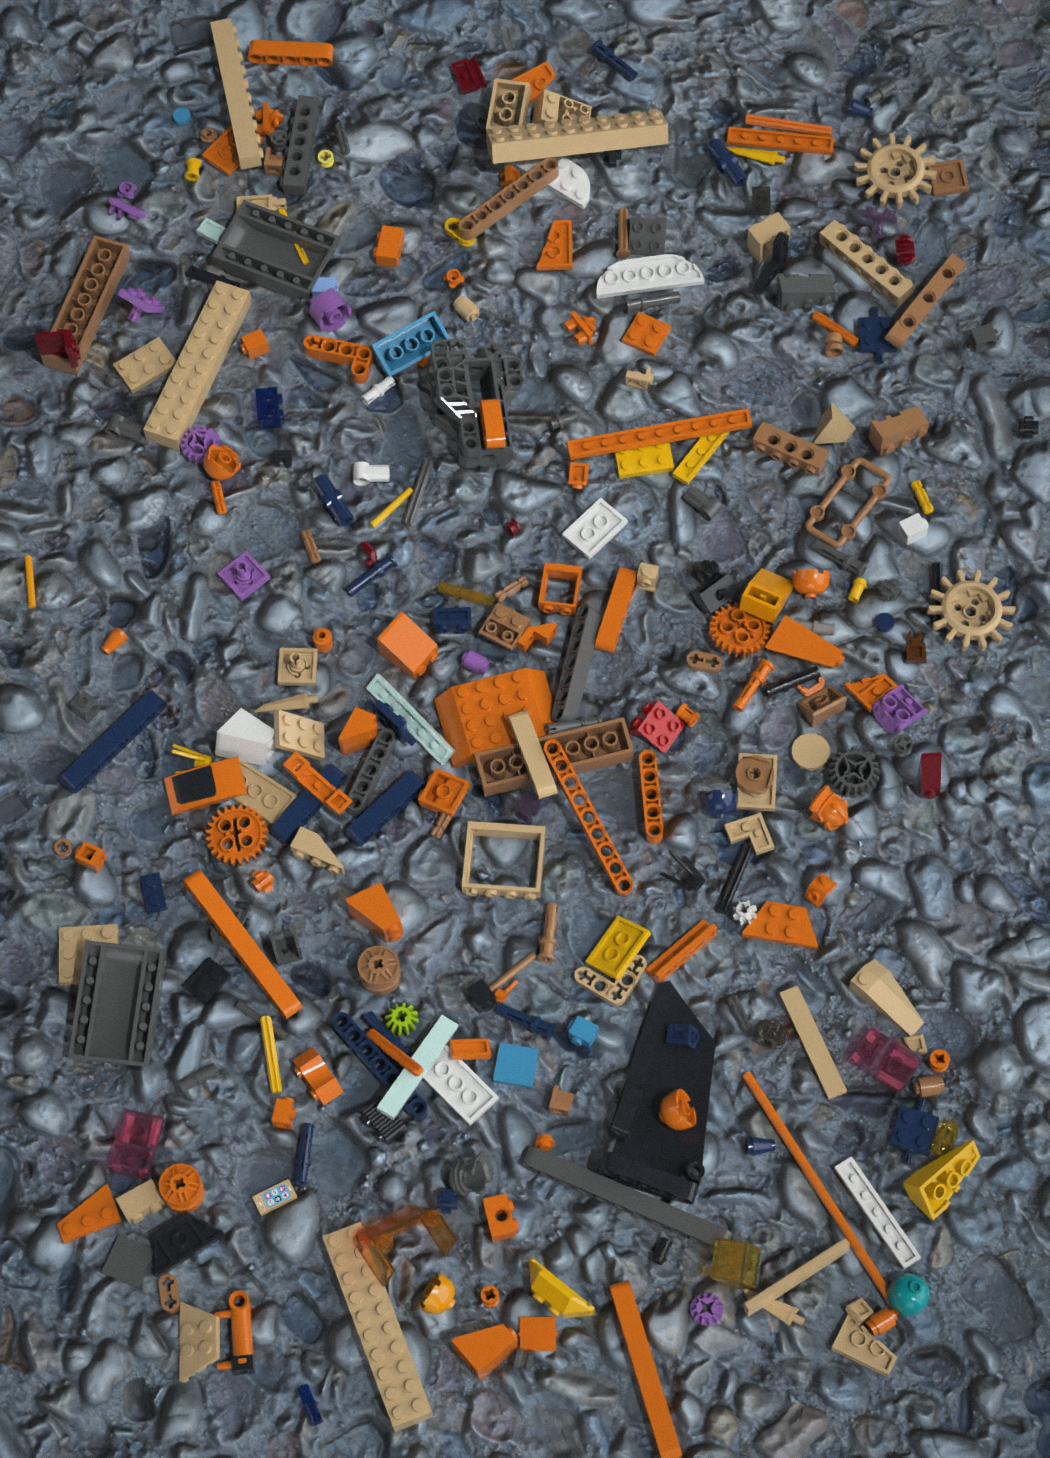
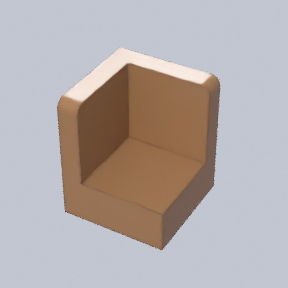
M270 147L266 148L264 160L265 174L283 175V163L286 157L284 155H272Z
M555 1085L549 1104V1113L569 1117L574 1094L559 1090V1086Z

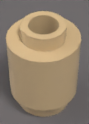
M459 296L453 303L455 311L467 322L475 321L479 317L480 308L468 297Z

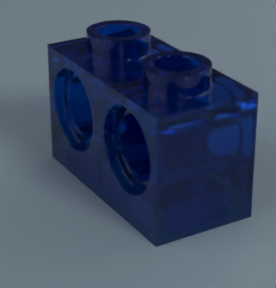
M277 387L255 389L259 429L282 428L281 420H284V411L280 409V404H283L282 393L278 394Z

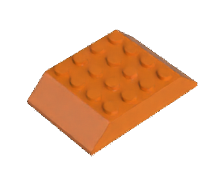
M523 668L450 687L434 699L445 740L456 750L450 757L453 768L475 763L474 753L517 743L508 715L527 710L538 738L547 736L544 730L549 729L544 728L545 723H556L551 717L554 702L545 672L536 669Z

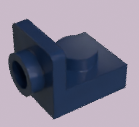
M691 1024L668 1025L666 1037L668 1045L688 1046L690 1049L696 1048V1043L699 1041V1033L696 1028Z

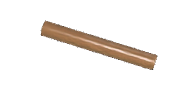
M532 951L488 986L492 993L537 958L536 954Z

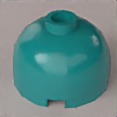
M905 1273L898 1276L892 1281L887 1290V1299L893 1309L896 1308L903 1316L912 1317L918 1315L927 1306L930 1298V1290L927 1283L916 1274Z

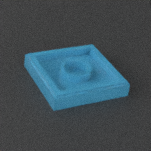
M500 1043L493 1082L532 1089L539 1049Z

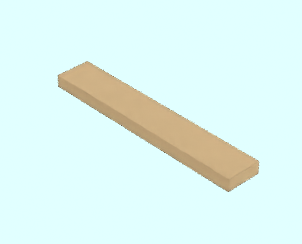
M798 985L780 992L779 996L827 1099L831 1100L846 1094V1087Z
M846 1238L840 1240L746 1301L744 1312L749 1317L849 1252L850 1243Z

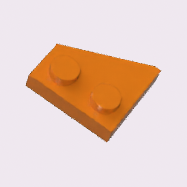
M885 673L876 675L873 678H863L859 682H847L844 684V688L868 712L872 711L874 703L883 698L889 691L898 687Z

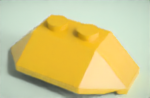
M533 1257L528 1259L532 1297L538 1303L542 1304L544 1302L549 1306L548 1310L554 1316L558 1317L560 1315L563 1319L594 1315L595 1307L538 1263Z

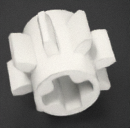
M749 900L746 902L739 901L737 907H733L735 913L733 915L734 920H739L740 925H751V920L757 919L755 913L757 911L756 906H751Z

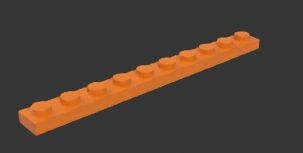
M746 408L567 441L570 460L752 428V421L749 409Z

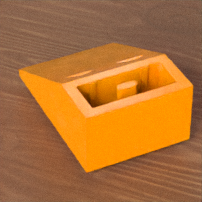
M761 568L742 594L739 609L774 624L794 588L793 581Z

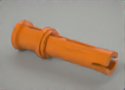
M763 658L759 660V665L755 671L750 673V680L732 704L736 711L743 712V709L757 688L766 682L765 678L775 668L771 662Z

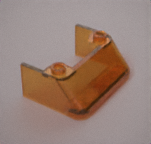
M412 1204L356 1232L353 1239L354 1244L382 1287L387 1285L395 1272L394 1267L385 1254L389 1253L394 1246L392 1238L423 1223L444 1256L449 1254L457 1238L438 1211Z

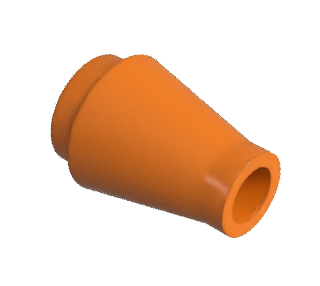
M116 627L114 630H111L101 649L110 655L126 642L128 636Z

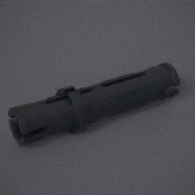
M193 265L189 267L192 270L188 269L187 276L212 285H215L218 280L240 288V282L227 279L224 275L219 276Z
M814 666L785 679L780 678L777 682L764 686V692L768 698L781 692L786 693L797 685L821 677L820 671L817 666Z

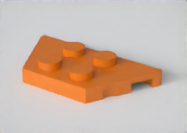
M766 901L756 914L757 919H752L751 925L748 924L742 933V937L815 950L818 948L806 907Z

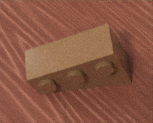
M918 406L900 411L898 413L899 416L896 417L888 415L884 417L885 420L871 421L869 440L880 456L885 453L889 454L895 448L901 445L905 446L912 439L923 437L928 432L929 422Z

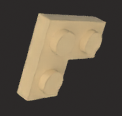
M761 813L724 824L730 844L750 839L755 855L774 850V844Z

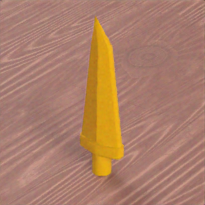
M726 147L736 155L774 165L775 162L785 163L786 157L778 155L777 151Z

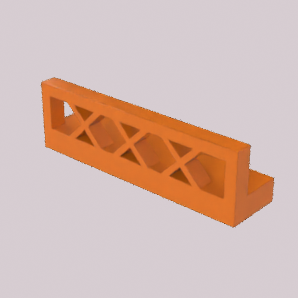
M703 919L649 965L645 972L657 984L662 983L717 936V926L714 923L709 925Z

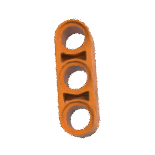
M482 399L479 402L485 448H505V432L500 400Z

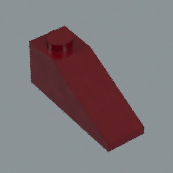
M941 752L921 754L917 774L920 798L933 799L940 794Z

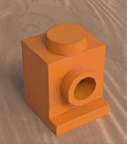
M86 841L83 842L82 846H78L75 851L77 863L94 870L96 873H99L107 859L105 850Z
M289 1097L276 1098L271 1119L273 1127L293 1130L294 1126L291 1120H294L296 1116V1108L293 1105L294 1099Z

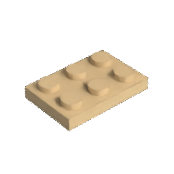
M158 337L113 364V367L133 394L172 371L177 361Z
M282 710L274 712L275 748L292 753L297 751L302 756L319 761L325 759L324 723Z
M739 753L738 763L752 755L766 758L774 769V781L771 787L763 794L747 793L737 786L738 805L736 809L775 812L778 755ZM754 771V773L749 774L752 776V778L760 776L758 775V771Z

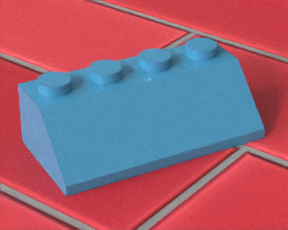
M433 311L372 344L370 348L377 364L391 377L431 355V345L435 340L450 339L436 312ZM441 346L434 347L435 351L442 349Z

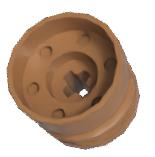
M372 946L361 954L358 960V972L363 987L374 995H387L393 992L401 981V969L396 953L385 946Z

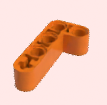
M308 335L304 338V350L308 357L351 366L352 378L355 383L364 384L368 381L374 361L372 350L369 346L317 335Z

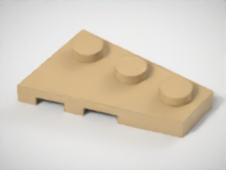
M849 1314L847 1315L831 1350L888 1378L897 1360V1356L882 1342L876 1340L868 1332L867 1328L863 1325H858Z

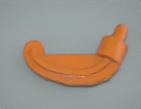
M819 677V683L808 689L797 685V688L800 690V693L808 697L821 690L825 680L823 677Z

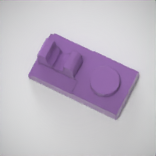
M109 198L111 204L108 211L109 214L114 215L115 210L118 209V218H123L125 212H127V216L137 220L138 217L145 219L146 211L118 198Z

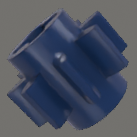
M443 1189L442 1194L437 1193L436 1209H441L442 1214L451 1215L452 1210H457L458 1195L453 1194V1189Z

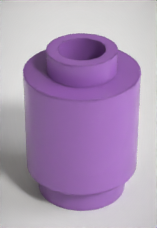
M473 650L466 651L461 659L463 667L478 675H485L491 663L487 660V657Z

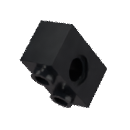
M720 572L692 594L703 612L714 614L715 611L720 610L724 603L733 601L736 598L735 595L740 591L729 573ZM718 590V591H719V596H718V598L716 599V598H715V592Z

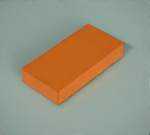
M488 1038L450 1039L448 1042L451 1060L491 1058Z

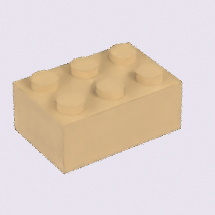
M494 79L486 130L493 127L506 128L510 125H526L532 91L529 82Z

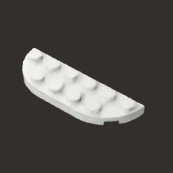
M564 156L553 157L557 159L559 164V176L546 187L580 208L585 209L590 199V182L587 174L580 166ZM546 158L506 163L511 164L514 168L525 174Z
M664 254L627 259L616 262L607 268V271L598 280L596 294L597 299L702 285L704 284V278L700 269L695 264L685 260V257L679 255Z

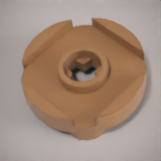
M752 755L741 760L736 767L735 773L737 786L747 793H765L774 781V769L770 762L758 755ZM754 771H758V775L760 776L752 778V776L749 774L754 773Z

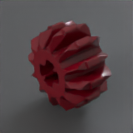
M911 234L896 236L897 263L899 265L914 263L915 248L913 236Z

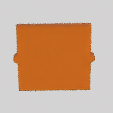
M556 1316L520 1317V1332H518L520 1348L527 1352L530 1350L556 1351V1336H558Z

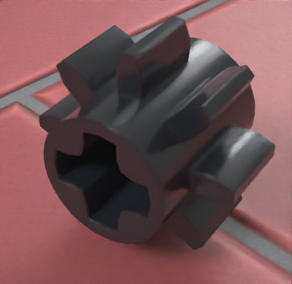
M1024 416V420H1019V434H1023L1024 439H1033V435H1038L1039 422L1034 421L1033 416Z
M709 560L702 561L697 567L698 578L703 583L710 581L720 573L719 565L714 560L711 562Z

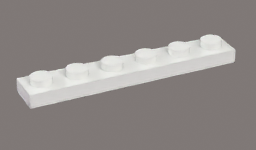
M852 1156L835 1166V1171L903 1270L919 1261L921 1256Z

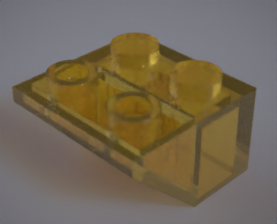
M716 1238L710 1278L736 1290L755 1289L761 1248L747 1242Z

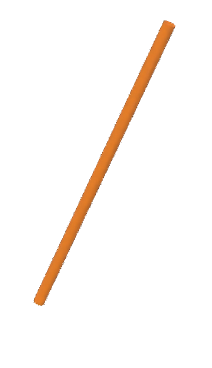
M750 1071L745 1073L742 1078L840 1231L850 1243L851 1248L890 1309L896 1315L900 1314L901 1312L890 1306L887 1299L889 1286Z

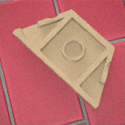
M180 1302L179 1381L185 1383L189 1381L190 1376L196 1372L200 1373L209 1364H213L220 1359V1317Z

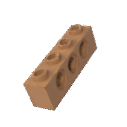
M763 421L752 439V448L757 452L765 453L777 461L781 460L788 463L789 466L799 468L812 476H820L829 458V450Z

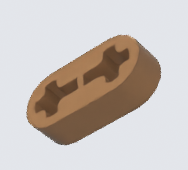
M692 651L687 655V666L694 671L716 674L722 669V659L716 654ZM694 658H698L696 664L692 663ZM713 661H716L715 667H711Z
M164 1274L159 1279L161 1305L166 1313L174 1314L179 1311L181 1302L178 1281L174 1275ZM167 1279L174 1282V1284L170 1285L171 1291L169 1292L166 1285H163L167 1282ZM168 1296H172V1300L176 1302V1304H173V1308H169L166 1305L169 1303Z

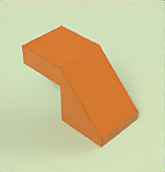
M552 622L528 627L517 641L518 650L525 653L534 639L548 646L558 633L557 623Z

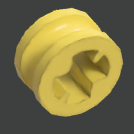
M329 150L319 152V165L323 168L331 167L334 164L333 153Z

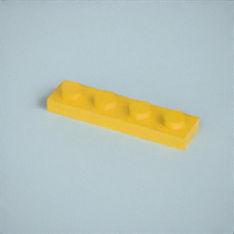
M730 432L701 437L675 469L672 477L688 486Z

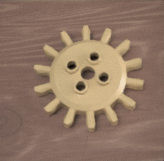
M890 133L888 145L882 146L876 137L873 138L872 146L876 150L874 153L864 148L860 150V157L867 160L868 163L855 162L854 171L867 172V175L856 178V186L869 183L871 187L865 191V198L869 199L877 192L881 195L880 207H884L888 198H896L897 208L902 209L903 197L909 196L915 205L918 204L919 196L915 192L917 189L927 194L931 193L932 186L924 182L923 179L936 180L937 171L924 170V167L935 164V156L923 159L920 156L926 151V144L922 143L914 150L910 147L911 135H907L903 144H895L894 134ZM892 171H897L900 173V175L895 177L892 176L890 173Z
M961 569L957 570L956 580L958 583L955 585L943 576L940 584L947 592L944 594L932 589L929 596L941 602V606L931 605L927 609V614L941 615V619L933 623L932 630L936 631L946 627L950 632L947 633L944 643H950L955 636L962 638L961 649L965 652L970 644V640H977L980 651H985L987 647L985 637L990 636L999 645L1003 637L996 631V628L1000 627L1010 632L1013 623L1001 617L1002 615H1014L1016 610L1015 606H1002L1001 601L1009 598L1011 592L1006 590L996 594L993 588L996 587L998 578H992L988 585L981 583V570L978 569L973 575V581H966L963 571ZM954 607L960 608V611H956ZM972 609L975 615L968 616L965 610ZM979 618H984L985 621L982 622Z

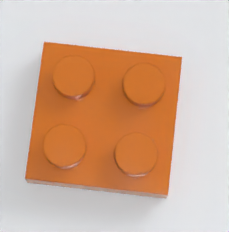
M639 311L625 333L622 343L655 357L669 334L671 325Z

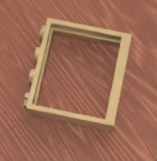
M468 821L462 893L468 896L485 895L490 898L505 896L508 899H515L516 897H522L526 900L540 899L546 826ZM474 836L539 840L535 888L469 883Z

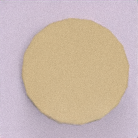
M807 733L799 736L794 741L791 756L799 768L815 771L826 765L830 756V747L822 736Z

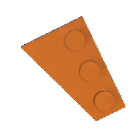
M572 220L553 221L546 245L536 267L537 271L573 270Z
M108 1183L57 1223L64 1244L122 1222Z

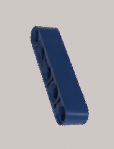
M333 764L328 765L320 774L336 789L340 788L347 779V775ZM305 790L274 823L270 833L284 844H288L296 836L299 828L304 827L324 804Z
M413 770L409 771L350 824L345 834L358 847L363 846L414 800L420 791L424 790L427 783Z

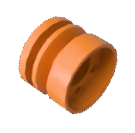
M183 1163L174 1164L166 1168L161 1174L159 1191L167 1207L173 1212L183 1214L187 1211L191 1213L203 1203L205 1187L197 1170L192 1166ZM184 1183V1187L180 1186L179 1189L177 1188V1185H182Z

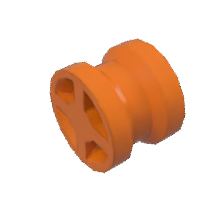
M942 1049L934 1050L929 1059L930 1069L935 1073L946 1071L950 1062L949 1054Z

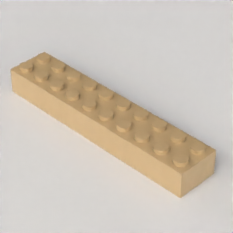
M651 109L648 112L633 111L631 114L616 113L613 116L598 115L595 118L581 117L577 120L563 119L560 122L546 121L542 124L528 123L524 126L493 127L486 130L487 150L492 163L497 164L668 144V123L661 110Z
M218 280L216 281L143 429L146 440L177 451L181 450V438H185L184 432L189 433V428L192 427L252 304L250 291Z
M361 1222L322 1236L394 1432L433 1418L431 1407Z

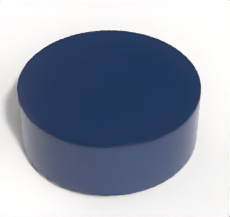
M880 613L875 620L877 630L884 633L891 631L894 627V617L889 613Z

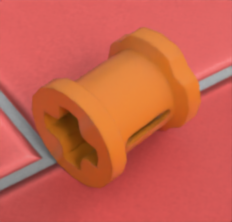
M683 703L675 715L688 723V726L692 728L699 720L701 714L699 712L695 713L687 707L686 703Z
M492 1285L484 1287L481 1291V1299L486 1308L496 1307L500 1301L499 1291ZM486 1295H494V1299L490 1298L489 1300H487Z

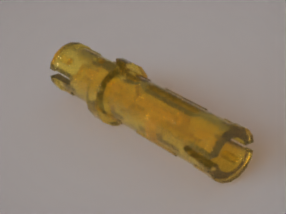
M441 581L438 587L439 593L454 596L455 599L462 598L490 606L491 608L495 601V596L464 588L460 584L453 585Z

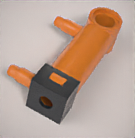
M238 1290L234 1291L229 1297L230 1310L214 1312V1315L220 1317V1319L231 1318L233 1352L232 1361L217 1363L216 1367L218 1370L232 1369L234 1375L254 1374L255 1359L253 1357L251 1301L246 1292ZM238 1299L245 1300L244 1305L241 1307L235 1306V1302Z

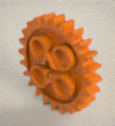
M737 603L734 604V607L727 604L726 609L720 607V612L715 611V615L711 617L709 635L712 636L711 641H716L715 647L722 646L721 652L728 650V655L734 652L735 657L741 653L743 658H745L746 653L753 656V651L759 653L760 648H765V644L768 643L770 638L771 625H768V621L740 610Z
M232 804L231 810H228L225 806L224 813L218 810V818L212 816L214 823H208L211 829L205 831L209 835L205 839L210 843L207 846L209 850H212V855H217L218 861L224 858L223 862L225 865L231 861L232 866H235L236 861L242 866L244 860L250 864L251 857L257 860L255 854H263L260 847H267L263 841L269 840L268 836L265 835L269 830L265 827L267 825L266 821H261L263 819L262 815H257L256 809L251 811L250 806H247L244 810L242 804L239 805L238 809ZM235 819H237V829H238V831H239V833H240V834H238V839H239L240 848H241L240 851H237V841H236V839H235V836H236V831H235V826H234V820H235ZM243 822H250L249 826L241 827ZM224 825H231L229 830H222ZM246 840H252V843L250 845H243V843ZM227 843H233L230 849L224 848Z

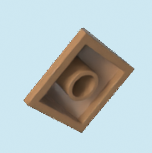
M829 685L798 701L797 704L813 727L844 711L847 698Z

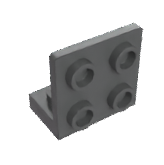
M631 217L630 253L664 255L667 219Z

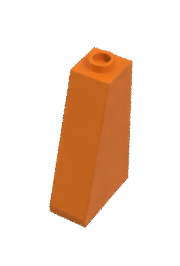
M787 615L784 616L765 646L770 651L833 669L836 665L839 667L845 659L843 656L844 651Z

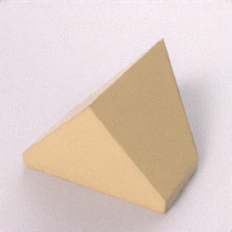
M831 403L820 418L813 444L847 442L856 430V427L834 403Z

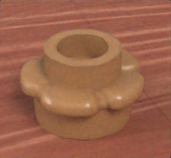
M213 128L203 129L200 133V139L205 144L211 145L216 141L217 132Z

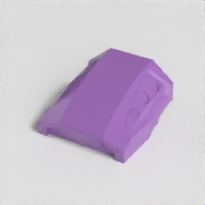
M903 684L889 691L883 698L874 703L872 707L875 719L888 733L897 735L928 712L926 708L924 709L911 696Z

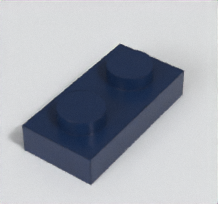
M156 872L140 876L148 915L167 910L160 873Z

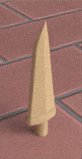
M308 692L263 704L254 712L309 709V704L319 702L318 695L308 696Z
M741 1287L748 1299L759 1294ZM773 1300L763 1307L764 1310L788 1326L792 1322L802 1326L805 1322V1318L797 1315L799 1308Z

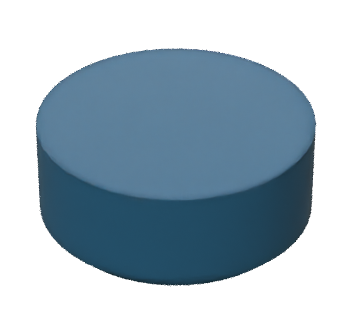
M186 108L176 109L173 112L174 122L179 126L187 125L191 121L190 111Z

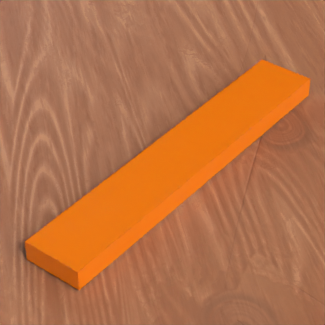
M729 126L726 145L832 155L834 137Z

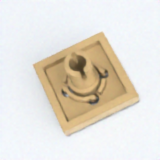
M280 648L278 685L316 686L318 648Z

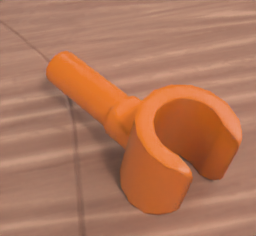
M514 980L504 991L498 988L495 992L496 1000L505 1002L508 993L518 984V981Z

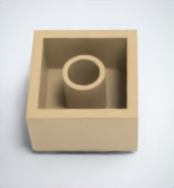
M779 212L768 215L763 221L754 223L748 229L747 249L758 263L772 256L773 242L780 231L789 235L790 239V226Z

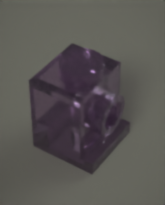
M527 790L514 807V815L531 825L532 816H537L540 812V802L543 799L539 800L535 792L532 794Z

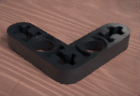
M782 231L774 239L772 260L753 286V292L759 295H763L787 260L789 235Z

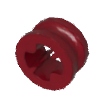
M514 518L511 519V522L505 523V527L512 537L516 536V533L522 532Z

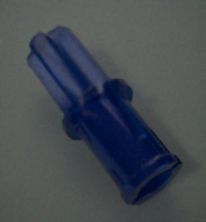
M301 1385L298 1387V1392L303 1403L302 1409L306 1411L311 1427L319 1425L323 1422V1419L317 1408L318 1402L314 1400L309 1385Z

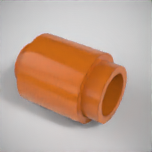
M319 628L313 633L315 648H318V651L321 653L329 652L333 647L331 632L326 628Z
M884 1307L870 1316L865 1324L870 1333L876 1336L896 1326L898 1318L892 1309L888 1310Z

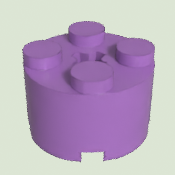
M329 288L310 300L309 313L323 331L333 332L345 325L346 322L344 320L347 316L349 318L351 316L350 306L334 288Z

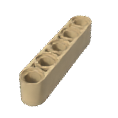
M523 710L508 715L510 726L538 799L557 794L556 784L528 711Z

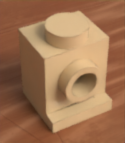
M641 562L637 574L636 589L655 592L659 577V566Z

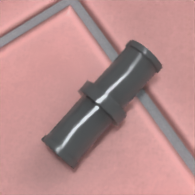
M891 79L881 87H876L872 93L863 97L864 103L870 107L875 102L885 99L886 95L897 89L896 82Z
M212 1063L200 1071H194V1074L178 1081L184 1093L199 1084L200 1086L203 1085L204 1081L219 1075L215 1064Z

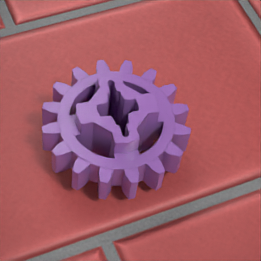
M196 425L195 430L189 428L190 433L184 432L185 438H181L182 444L180 446L184 457L188 456L189 461L194 459L195 464H198L199 460H202L203 463V458L208 448L213 444L220 447L221 441L218 433L214 432L212 427L207 430L206 425L202 429H200L199 425Z

